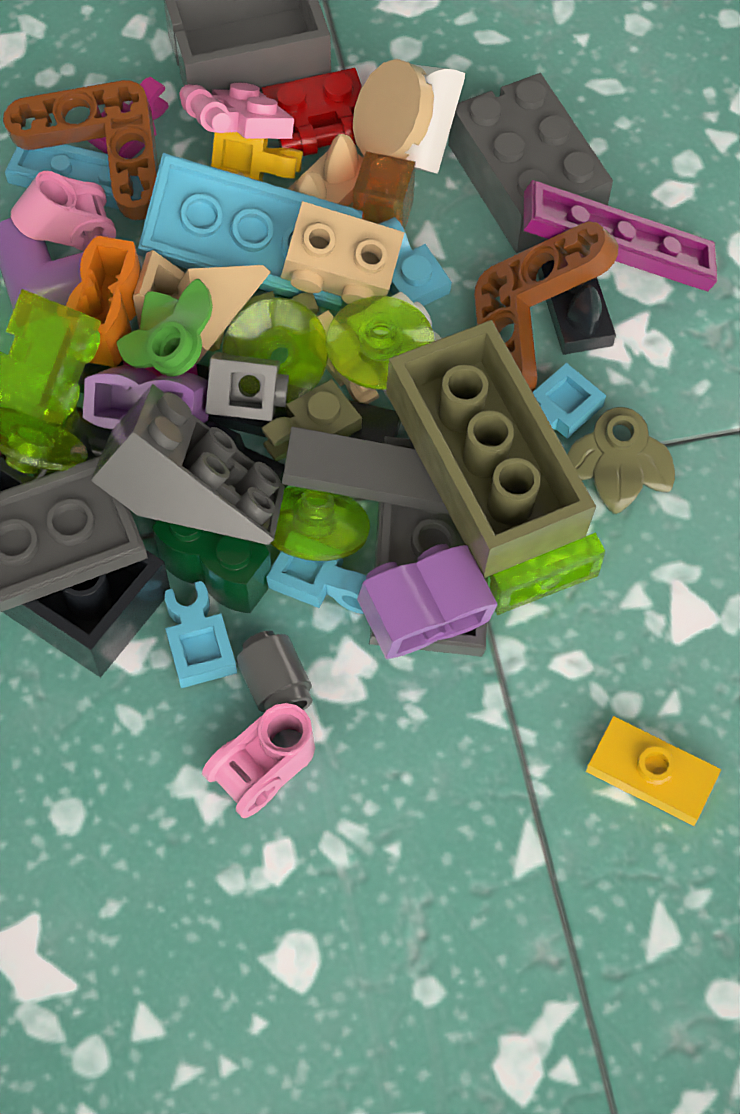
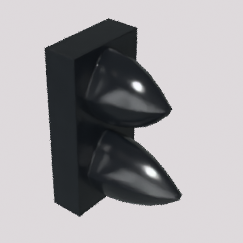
M554 260L547 261L538 270L537 274L540 281L548 277L552 272ZM597 277L546 300L563 355L614 345L616 333Z

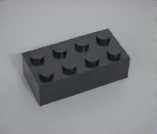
M0 457V492L34 480L33 477ZM146 550L147 559L5 610L3 613L101 678L164 601L165 591L170 589L165 562Z

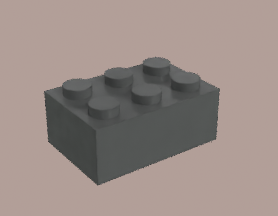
M164 0L168 36L184 86L188 84L200 85L209 91L211 95L212 89L230 90V84L232 83L253 84L262 91V87L331 73V35L318 0Z
M541 72L502 86L499 97H496L491 90L457 104L449 132L448 145L516 254L548 240L547 238L523 231L524 191L532 180L608 205L613 184L612 178Z

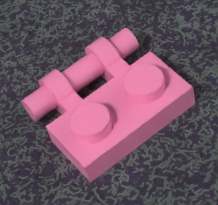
M232 83L230 84V90L212 89V95L200 85L188 84L180 90L179 96L183 109L190 116L196 118L198 123L207 131L217 133L238 132L244 138L292 139L294 118L277 105L276 100L268 98L261 93L260 88L256 85Z

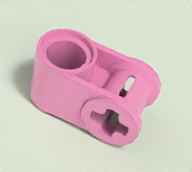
M52 171L39 172L11 210V219L20 232L34 240L50 241L85 251L88 244L96 236L116 237L115 225L111 219L107 218L104 209L107 200L105 190L101 185L64 177Z
M289 703L274 705L266 710L261 717L237 738L219 748L205 764L202 775L210 783L217 781L237 803L236 812L242 818L254 815L275 796L282 786L312 760L315 743L310 718L297 705ZM292 729L302 734L299 742L292 747L282 748L272 743L275 735L282 730Z

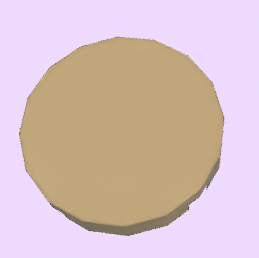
M394 59L382 63L366 80L360 90L353 117L355 142L364 156L388 165L402 162L409 156L405 152L410 149L412 144L419 146L425 137L433 116L434 93L432 84L426 83L424 76L426 72L422 67L400 59Z

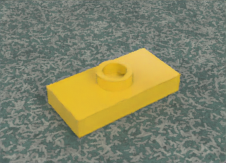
M613 716L588 764L586 772L694 826L722 769Z

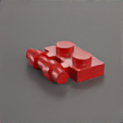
M356 68L262 87V93L266 97L276 100L277 105L294 118L292 139H278L279 148L303 151V157L317 154L318 148L331 146L338 134L348 135L356 145L353 132L354 108L362 88Z

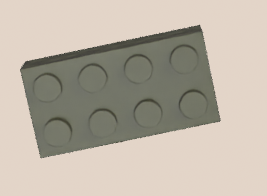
M492 320L389 358L386 394L484 578L586 537L596 505Z

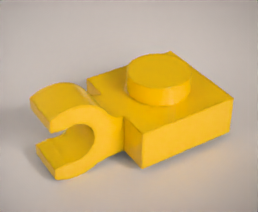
M215 132L211 167L234 174L242 172L245 177L262 182L264 173L294 179L295 173L301 171L303 151L291 148H268V138H244L238 132Z

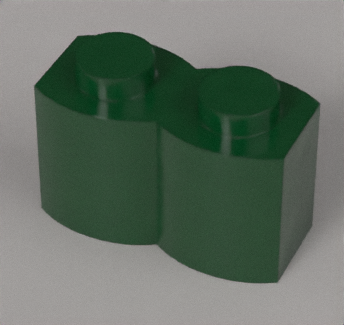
M159 520L152 526L158 556L165 562L166 569L172 575L185 582L195 584V582L202 581L208 593L221 605L237 612L251 613L269 589L266 577L271 570L270 553L264 544Z

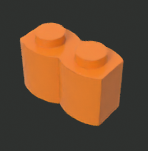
M96 236L88 244L80 262L82 281L70 294L64 315L65 324L79 361L116 367L122 361L117 341L132 332L130 321L136 316L133 294L141 272L140 262L133 241Z

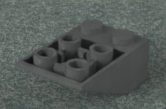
M154 384L147 389L113 428L91 478L93 483L138 516L267 545L275 537L285 489L278 475L269 466L262 462L254 463L237 449L234 441L224 431L215 427L209 428L192 415L189 406L179 396L170 392L164 393Z

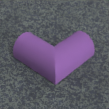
M8 218L0 222V271L19 328L65 315L68 298L74 288L82 281L80 262L84 252L52 261L45 240L40 241L27 237L18 230L12 219Z

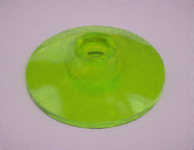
M372 296L356 300L336 314L328 328L326 344L331 363L343 377L365 388L385 390L387 389L389 358L434 342L435 337L428 319L413 305L393 297ZM376 330H383V331H386V332H388V333H387V334H377V333H375L374 331H376Z
M269 298L251 304L234 318L225 334L222 353L271 360V354L275 349L280 347L286 348L288 350V357L285 362L280 364L279 374L289 375L287 403H290L311 391L321 380L328 364L329 343L322 323L309 308L290 299ZM246 375L241 378V388L246 393L254 394L260 390V382L255 376Z
M0 407V452L6 455L5 461L13 469L28 474H35L39 469L66 471L74 465L86 461L88 455L86 447L75 435L65 428L29 412Z
M295 486L284 489L275 537L270 544L288 555L305 560H337L354 554L364 546L370 532V520L363 507L349 496Z

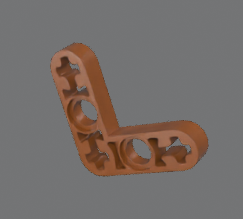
M121 80L23 97L15 100L7 107L3 117L5 128L12 142L17 147L25 150H35L106 137L111 188L118 208L129 219H146L159 167L152 111L145 90L140 84L131 80ZM132 101L131 111L122 113L123 102ZM105 104L104 111L106 117H102L98 105ZM75 107L90 109V115L81 123L70 124L65 121L67 113ZM53 113L55 121L57 123V125L55 126L50 125V123H52V120L49 114ZM35 118L31 123L30 129H22L26 125V119ZM139 141L145 144L144 151L136 158L125 159L119 155L121 147L127 142ZM130 176H138L144 190L141 192V199L136 201L131 199L134 190Z
M589 221L577 225L491 266L483 272L476 283L474 295L477 325L492 320L500 333L507 325L514 324V332L505 344L532 392L537 385V367L530 307L602 275L615 263L619 249L617 240L597 222ZM554 260V268L549 276L541 281H536V275L541 266L547 261Z

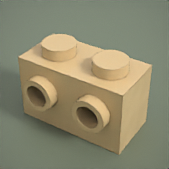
M302 201L281 278L290 281L291 285L298 290L308 293H319L322 290L342 296V300L351 306L370 308L384 301L388 294L405 232Z

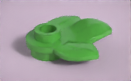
M195 279L182 292L179 300L166 294L153 291L147 292L141 313L140 330L133 331L117 341V347L123 360L135 368L154 367L161 374L171 377L181 375L192 368L202 350L200 334L212 315V297L207 286L200 279Z

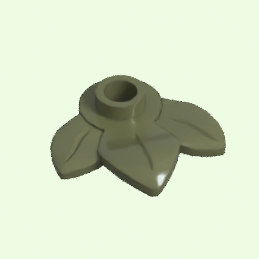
M616 407L604 412L597 420L593 432L577 439L567 454L581 480L594 479L599 497L613 514L621 513L640 493L643 485L655 491L668 493L672 490L674 484L675 468L668 448L649 436L645 420L639 413L629 408ZM616 425L627 427L631 433V439L628 441L616 439L613 435V427Z

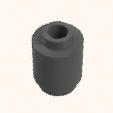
M268 630L251 636L243 643V650L237 656L236 662L259 711L266 712V710L274 705L283 703L297 705L303 710L311 705L313 700L309 691L312 684L288 635H275L273 631Z

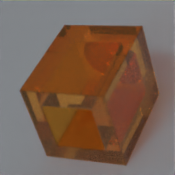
M368 151L365 152L353 189V208L363 211V220L380 224L395 217L405 230L414 201L416 161Z

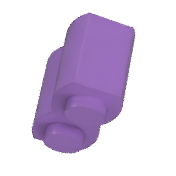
M129 365L112 367L85 378L83 418L96 426L113 429L147 389L154 384L164 393L170 392L179 396L189 406L192 415L205 423L208 421V414H205L208 381L188 372L171 377L165 375L156 376L144 368H135Z
M447 544L437 545L426 550L418 557L417 563L398 566L395 562H389L376 567L367 574L357 598L386 659L400 657L422 649L437 640L451 638L471 631L489 622L498 605L468 546L463 545L449 548Z

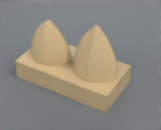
M338 134L334 138L329 150L288 189L348 207L376 179V166L357 153L356 146L348 135Z

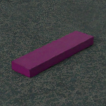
M532 180L524 191L523 231L550 239L582 223L589 221L597 222L617 240L619 249L616 262L707 292L718 281L715 242L538 181Z

